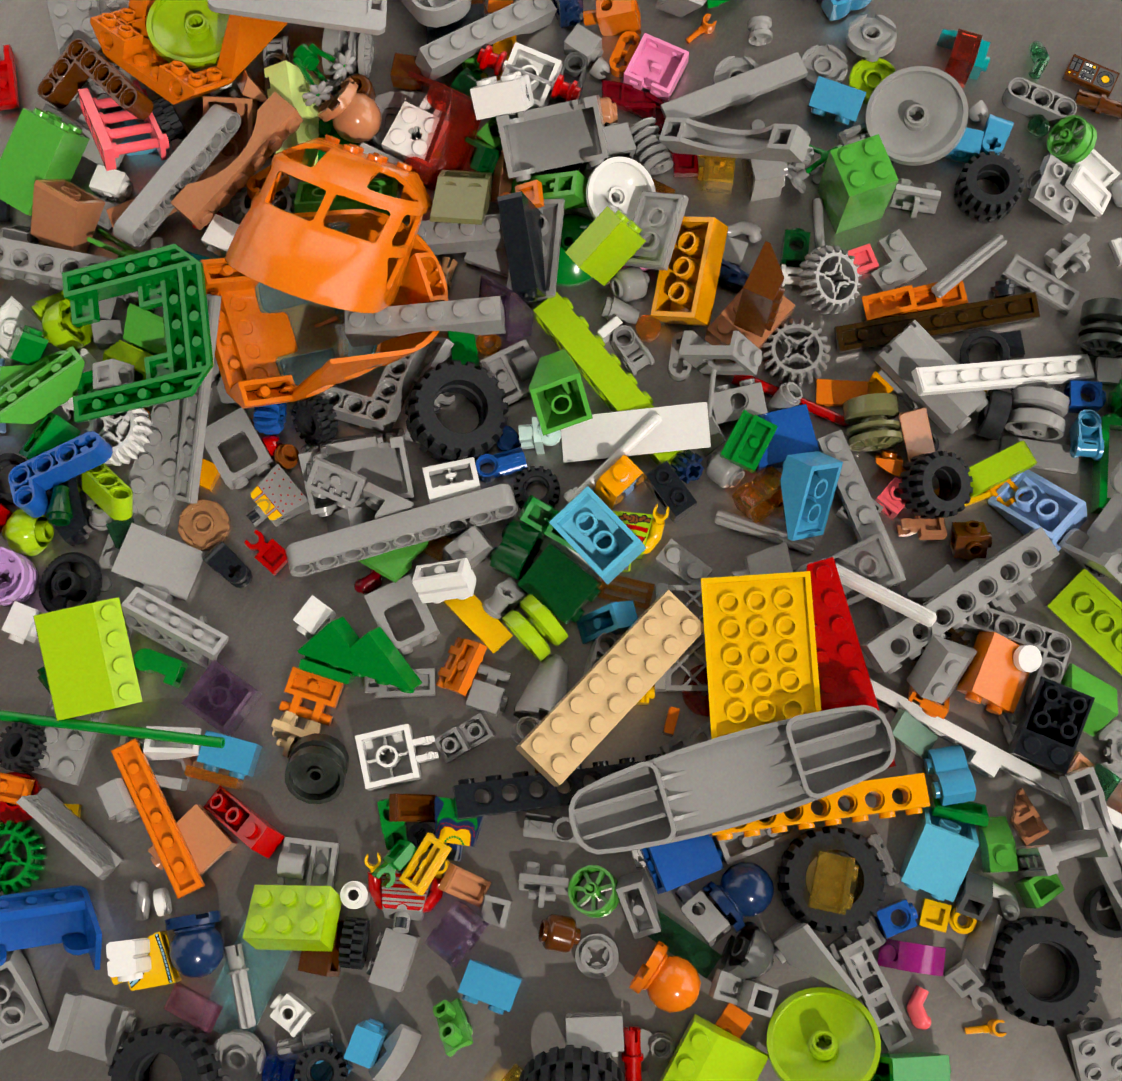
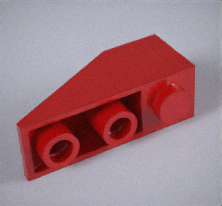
M221 785L204 805L207 811L251 850L268 859L285 838L268 821Z

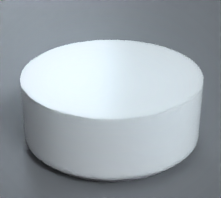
M1022 645L1015 650L1013 662L1019 671L1034 672L1040 667L1042 656L1037 647Z
M165 887L155 889L153 901L157 915L159 917L169 915L172 911V902L168 889Z

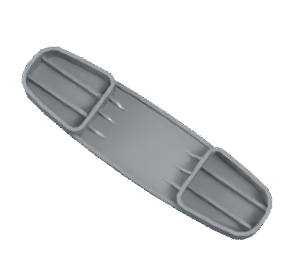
M867 705L834 708L798 715L790 719L756 726L688 746L603 777L581 788L572 797L569 806L570 824L578 844L586 851L597 855L638 850L712 834L816 801L856 785L886 770L893 762L895 756V739L885 715L876 708Z

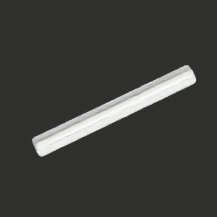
M836 563L843 585L927 627L933 626L937 619L935 612Z

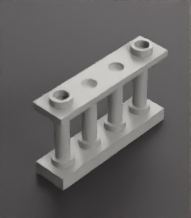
M1103 827L1066 831L1065 835L1068 841L1050 847L1049 845L1016 847L1018 871L1016 873L1018 877L1051 876L1059 873L1057 868L1059 862L1073 857L1096 858L1113 856L1114 854L1111 849L1114 847L1113 840Z

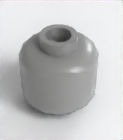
M631 266L620 269L611 279L612 293L624 302L643 298L650 286L648 274L643 272L640 267Z
M722 451L712 453L706 461V475L721 488L736 487L744 478V469L725 458H721L720 454Z

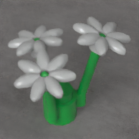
M314 43L310 44V46L302 44L296 48L293 54V62L299 67L310 89V92L302 95L304 99H308L305 103L306 106L315 103L319 107L321 100H329L330 93L335 96L336 91L341 89L339 84L345 80L347 72H353L350 65L356 59L354 56H351L352 52L350 49L347 50L345 56L340 53L339 57L335 58L320 50ZM318 55L334 63L333 69L337 70L333 77L336 79L334 82L327 80L316 68L319 64ZM306 69L312 70L322 82L316 85Z

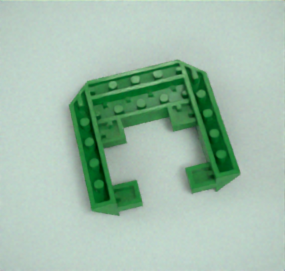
M171 244L62 273L64 298L70 300L72 325L81 327L100 322L98 301L138 291L139 308L149 310L163 306L167 346L166 353L144 358L146 380L96 390L93 389V370L83 372L78 386V396L73 397L75 422L80 423L184 399L195 394L214 366L203 263L177 244Z

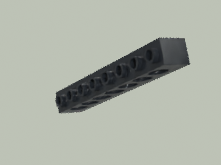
M661 754L646 755L645 761L635 762V757L619 759V764L609 765L608 761H598L592 763L593 767L582 769V764H580L566 779L570 786L567 793L559 792L557 787H554L540 772L538 775L530 776L528 771L512 773L513 778L502 779L501 775H491L485 777V782L475 783L474 778L458 780V785L452 787L456 820L568 806L577 791L585 787L583 779L586 775L594 777L597 781L611 775L612 772H618L640 762L660 757ZM537 782L541 784L543 793L540 797L531 795L529 791L531 783ZM512 786L516 790L514 800L509 801L503 797V787ZM479 789L486 790L489 794L488 803L479 804L475 800V792Z

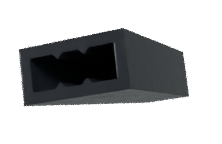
M520 191L499 196L497 199L513 293L524 302H534L538 298L546 296L541 217L539 209Z

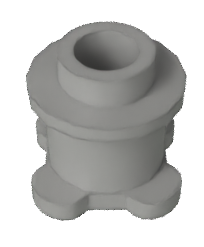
M88 500L86 506L91 509L89 524L97 530H107L113 527L114 519L109 517L93 500Z

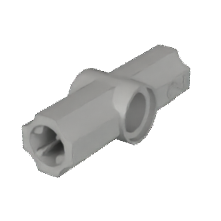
M526 813L524 837L578 844L573 832L567 838L558 835L557 828L562 822L570 823L568 817Z

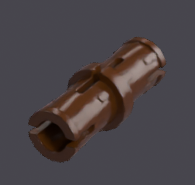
M1082 89L1077 91L1076 100H1074L1076 105L1092 109L1096 114L1101 112L1122 119V102L1106 98L1107 95L1102 93L1097 95Z

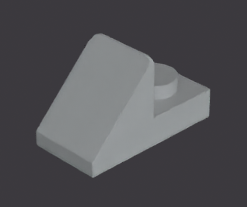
M370 482L363 489L365 504L372 510L377 511L375 520L414 509L413 502Z

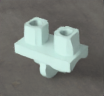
M532 417V424L518 425L522 449L535 448L537 454H545L543 444L553 446L561 439L560 430L543 436L537 417Z

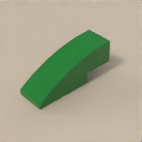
M530 494L518 518L576 552L549 523L560 511Z

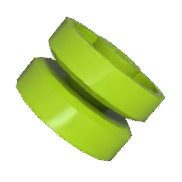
M529 594L520 602L521 610L527 616V619L518 611L511 610L502 620L523 646L538 661L542 662L551 654L550 647L543 637L553 645L559 646L568 638V634L551 611L533 595Z

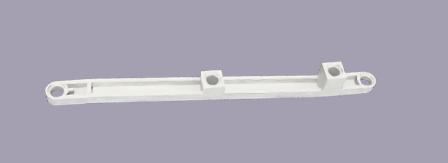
M871 680L878 704L889 710L891 709L895 713H897L899 708L906 710L937 736L954 745H961L963 750L971 753L967 759L968 766L988 779L994 777L997 771L1001 769L1071 807L1062 784L1058 779L946 719L938 716L934 718L925 714L918 704L908 701L907 698ZM1107 806L1113 829L1118 832L1116 837L1122 849V814Z

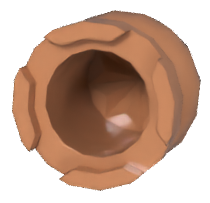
M348 77L339 84L342 89L335 96L330 93V99L322 102L317 110L319 112L317 115L324 122L332 120L336 132L349 143L368 142L379 131L382 122L380 109L372 98L363 93H356L358 84L351 77Z

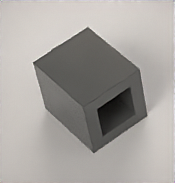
M967 871L957 893L956 912L983 921L993 903V880Z

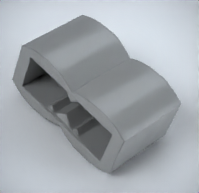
M123 778L113 779L96 788L109 820L116 819L117 822L124 821L129 823L140 817Z

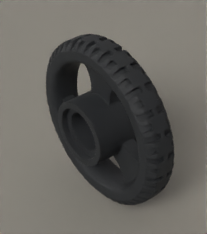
M79 552L65 553L55 558L48 565V568H45L46 570L40 579L41 583H39V597L46 611L52 612L66 609L69 599L72 601L82 600L76 606L93 603L98 600L97 597L100 596V588H102V574L98 564L89 556ZM73 562L83 563L90 575L85 578L71 572V564ZM51 586L52 590L58 594L54 599L51 597Z

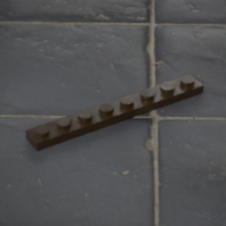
M1036 292L836 326L834 333L838 353L887 345L914 320L931 337L1036 319L1040 317Z

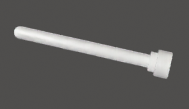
M658 414L653 415L579 488H570L563 497L570 503L587 486L590 489L596 486L598 479L623 455L627 456L661 423V416Z

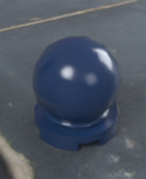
M740 862L730 866L722 875L720 885H716L711 881L702 888L707 897L710 895L716 902L714 906L729 922L730 926H733L735 933L745 926L744 917H754L762 913L771 903L774 894L773 881L769 873L760 865L750 862Z
M221 910L165 920L166 931L173 930L175 934L169 945V957L173 967L181 974L190 978H202L211 974L224 958L225 943L222 934L215 928L216 922L222 921Z

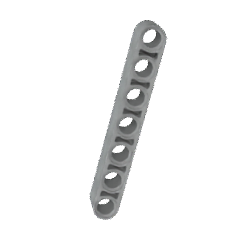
M219 104L213 105L118 218L113 228L114 235L134 247L139 248L143 246L175 208L170 202L187 184L198 180L238 131L241 125L240 115Z

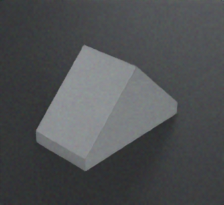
M365 507L343 508L330 516H326L328 533L375 520L377 511Z

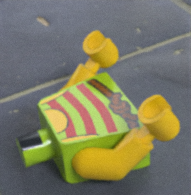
M658 504L655 505L653 514L613 511L646 547L636 558L637 560H641L643 554L651 553L661 540L665 525L664 520L667 519L670 511L668 506L665 514L657 512ZM631 563L622 571L623 573L631 572Z

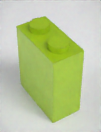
M607 206L565 253L580 269L605 286L646 240L639 234L642 229L633 220H630L619 209L615 213Z

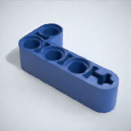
M90 431L15 466L8 475L14 504L33 518L41 517L48 509L46 490L107 462L112 456L113 448L98 433Z

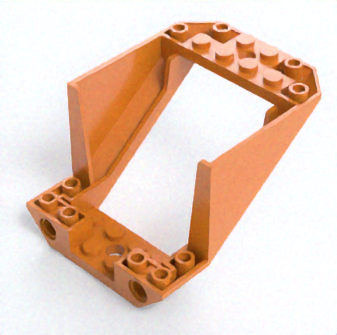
M129 0L128 8L90 17V23L104 56L173 105L212 93L231 84L288 24L286 22L229 15L217 66L194 73L181 61L177 60L169 63L157 54L150 40H148L146 20L155 0Z

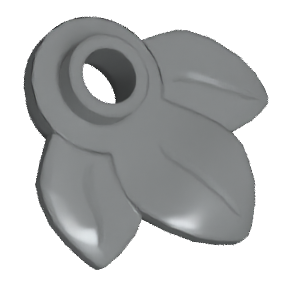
M642 1028L640 1040L641 1053H644V1060L641 1062V1072L648 1071L651 1081H659L669 1063L668 1059L675 1051V1043L673 1038L665 1032L653 1034L647 1029ZM660 1041L666 1044L663 1050L656 1049V1044Z

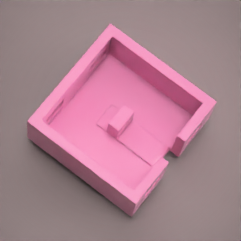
M644 33L624 72L623 83L633 85V88L640 91L642 88H646L657 98L668 102L689 61V51Z

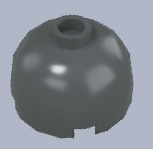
M745 922V926L741 929L736 939L735 936L731 935L724 947L721 963L726 965L723 970L743 980H753L763 975L772 968L774 963L773 942L767 932L753 922Z

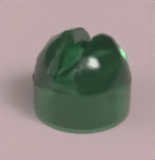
M1036 115L1029 121L1027 128L1032 135L1043 137L1048 134L1050 123L1043 115Z

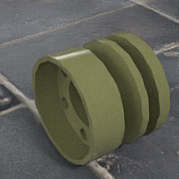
M867 394L849 399L843 403L844 422L854 425L846 431V436L850 438L847 441L850 450L878 451L902 443L903 434L899 431L901 423L892 420L899 415L898 399L894 394Z

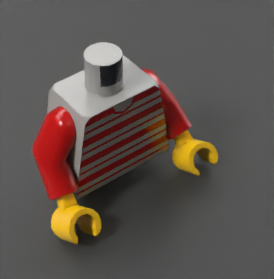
M367 853L364 862L370 868V871L367 872L369 893L376 907L383 910L385 918L394 919L392 929L394 932L408 933L410 920H423L425 913L431 912L442 899L443 891L438 887L450 861L447 859L445 861V868L438 870L424 895H418L399 880L405 868H402L400 871L396 870V879L390 888L383 887L381 884L386 880V873L382 874L379 879L372 876L373 871L381 863V854L377 853L378 862L371 864L368 861L369 856ZM419 868L415 869L409 880L412 881Z

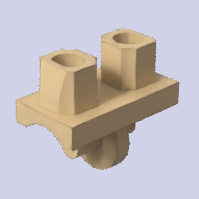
M286 710L279 720L274 718L271 724L273 728L272 736L278 738L276 745L283 747V756L289 758L294 744L303 736L314 733L320 734L321 724L308 720L304 729L295 727L299 720L298 716Z

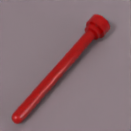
M734 375L731 384L740 387V381L754 378L755 383L761 382L763 392L772 396L779 389V387L752 375ZM805 398L800 399V403L796 405L806 404L809 412L841 426L847 425L844 422V415Z

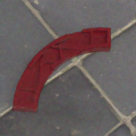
M602 80V98L609 97L612 103H616L617 109L629 112L642 120L649 117L655 118L656 123L653 126L659 127L660 131L658 134L661 135L665 122V117L661 111V104H664L661 99L649 92L645 93L633 88V85ZM669 150L674 163V177L699 176L697 155L673 153Z

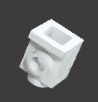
M292 992L286 993L285 996L279 994L270 1006L273 1010L270 1017L287 1030L292 1037L298 1036L316 1013ZM286 1008H290L293 1011L291 1019L286 1018L284 1015Z

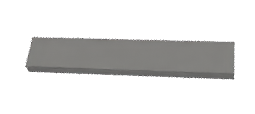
M796 52L661 104V111L665 119L666 117H679L697 120L806 78L808 72L799 53Z

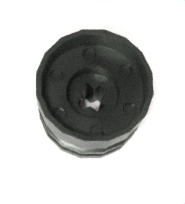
M1102 297L1085 301L1081 310L1080 323L1082 327L1078 330L1077 350L1096 358H1122V299Z

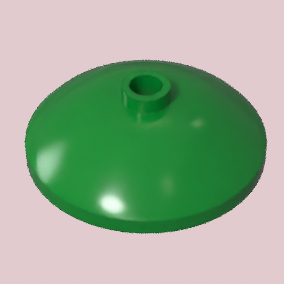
M564 214L557 285L577 286L592 279L565 253L570 246H566L564 243L566 241L574 243L592 223L591 220L575 214Z

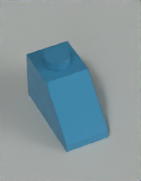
M633 600L613 602L582 616L577 622L582 643H591L605 632L606 634L613 633L614 635L622 634L638 619Z

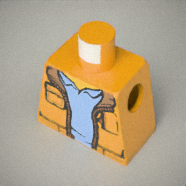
M623 455L598 479L594 493L613 510L645 480V474L626 455Z

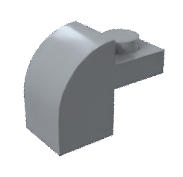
M716 968L708 995L712 998L738 1005L747 1011L771 1018L779 990L754 979H740L729 972Z

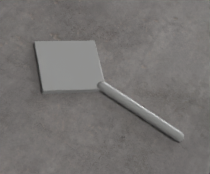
M714 367L711 369L707 406L711 447L700 448L705 457L726 442L721 429L712 415L716 368Z

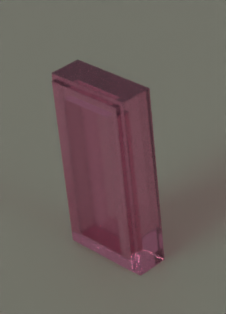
M175 983L164 1006V1009L207 1033L212 1032L223 1008L220 1004L181 983Z

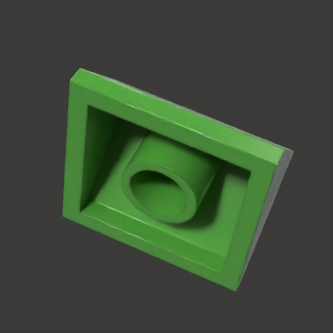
M1070 663L1061 680V684L1095 698L1083 732L1095 736L1118 715L1117 689Z

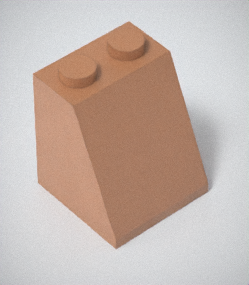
M65 179L36 180L34 183L30 234L38 238L39 243L44 246L87 253L90 245L87 237H93L105 201Z

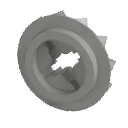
M590 934L579 942L576 948L575 961L577 967L589 978L601 979L609 976L616 969L619 961V952L616 944L604 934ZM589 946L596 951L606 947L602 954V958L606 963L605 966L598 961L588 965L592 957L588 949Z

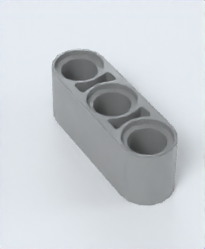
M1021 77L1012 79L1002 96V102L1007 108L1051 127H1054L1061 119L1069 115H1075L1077 111V105L1073 99ZM1012 91H1015L1020 95H1015ZM1035 101L1041 102L1043 105H1039Z

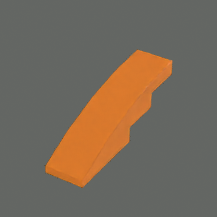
M963 280L941 298H937L931 291V288L938 282L914 288L912 285L863 296L861 298L866 320L870 321L967 304L968 299Z

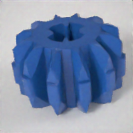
M280 403L254 407L253 422L255 429L259 433L267 435L279 434L284 429V424L286 423L287 404Z

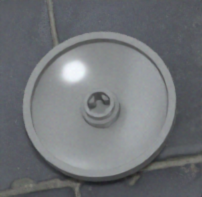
M928 66L907 67L887 76L873 91L866 108V127L869 137L879 134L889 159L903 165H925L943 158L961 141L968 123V102L960 84L946 72Z

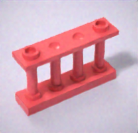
M132 80L133 84L148 97L146 89H141L138 80ZM88 88L78 89L82 114L106 171L117 169L115 158H119V155L156 148L161 160H167L166 149H169L168 137L166 133L162 134L153 113L148 118L143 119L145 122L143 124L110 129L106 127V124L138 118L126 110L103 114V112H100V109L120 105L111 97L102 99L92 98ZM150 133L152 137L151 139L118 145L115 142L112 143L113 139Z

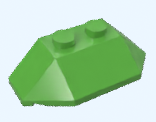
M73 346L65 351H58L45 356L0 388V423L34 424L76 395L85 361Z

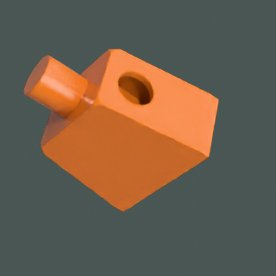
M596 0V9L583 11L585 26L598 24L603 36H621L626 31H633L641 35V15L637 0Z

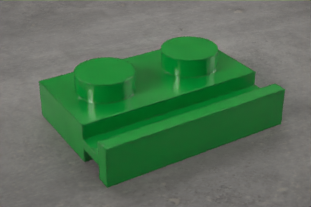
M744 409L720 457L754 474L778 426L757 415H752Z

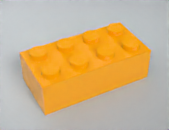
M683 217L668 270H659L651 316L665 324L710 325L728 226L715 217Z

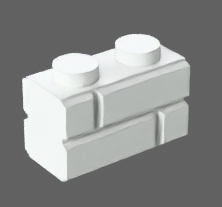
M462 558L416 566L412 584L416 592H418L422 604L431 602L438 604L445 600L457 598L464 600L473 596L476 576L473 570H471L468 559Z
M139 938L109 942L106 945L107 958L110 959L107 962L108 976L118 977V982L142 979L143 973L149 972L152 969L151 956L148 955L151 952L150 939Z

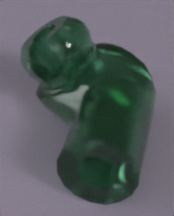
M1034 41L1029 46V54L1034 65L1028 74L1032 79L1038 80L1047 67L1050 58L1042 42Z

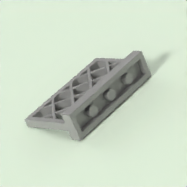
M656 583V599L667 590H670L672 593L685 592L691 598L685 606L688 608L695 602L703 610V605L697 600L702 594L701 585H667V583ZM690 592L698 593L695 596H693ZM703 614L698 618L700 621L703 619ZM704 633L701 634L704 639L694 648L690 646L688 648L690 652L680 662L677 660L675 662L677 665L673 669L671 666L655 683L656 692H708V686L702 685L696 679L707 667L706 661L696 652L705 643ZM693 654L704 664L694 675L682 665ZM680 667L690 678L683 685H672V674ZM692 681H694L697 685H689V684H690Z
M46 787L42 788L37 795L22 796L16 802L103 881L125 860Z

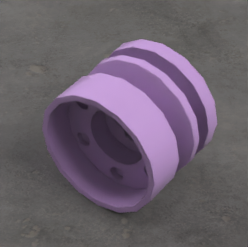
M0 547V605L12 606L14 601L19 603L26 602L34 594L38 584V572L35 565L26 556ZM7 574L11 578V581L9 583L5 579V576Z

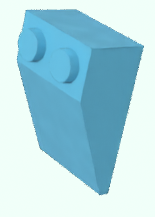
M589 486L549 522L607 585L646 549L642 541Z

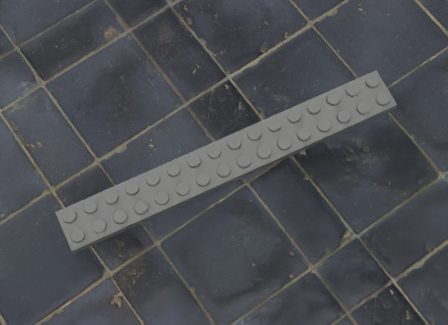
M212 390L210 391L209 406L214 394ZM184 399L153 406L149 417L153 423L149 428L153 433L147 436L150 443L144 444L145 452L139 451L137 453L138 459L134 460L126 483L133 491V515L127 520H113L115 523L110 528L98 563L101 570L100 573L102 574V588H100V596L97 597L98 600L96 602L119 597L122 604L136 586L143 589V584L115 574L111 570L131 523L164 536L166 534L177 502L173 498ZM125 625L128 639H130L133 629ZM51 699L45 715L56 717ZM105 711L70 719L101 722ZM41 726L40 730L44 731L45 734L43 736L47 739V742L43 743V745H46L47 749L42 751V754L45 755L44 759L38 760L40 765L38 767L34 766L32 773L79 786L97 733Z

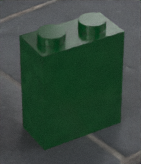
M549 543L517 585L528 594L533 595L562 622L570 624L572 621L577 623L585 613L582 609L588 601L592 603L601 593L599 587L602 583L555 544Z

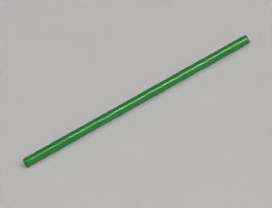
M0 710V721L22 722L31 725L214 748H224L225 738L70 718L56 721L54 716Z

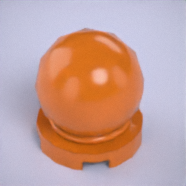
M658 941L651 950L650 958L646 964L642 963L629 988L637 994L642 989L647 990L649 999L661 1010L669 1013L683 1011L690 1008L698 998L701 985L698 971L688 960L679 956H668L666 952L669 947Z

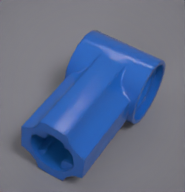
M522 447L493 455L483 454L477 459L475 464L479 480L485 483H490L498 477L527 469ZM484 464H491L494 470L490 473H484L480 467Z

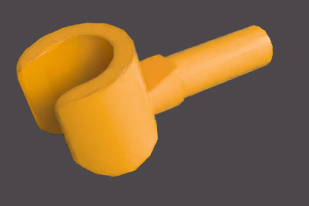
M991 1019L982 1026L964 1027L965 1035L989 1033L992 1036L1003 1037L1007 1032H996L995 1026L997 1023H1005V1021Z

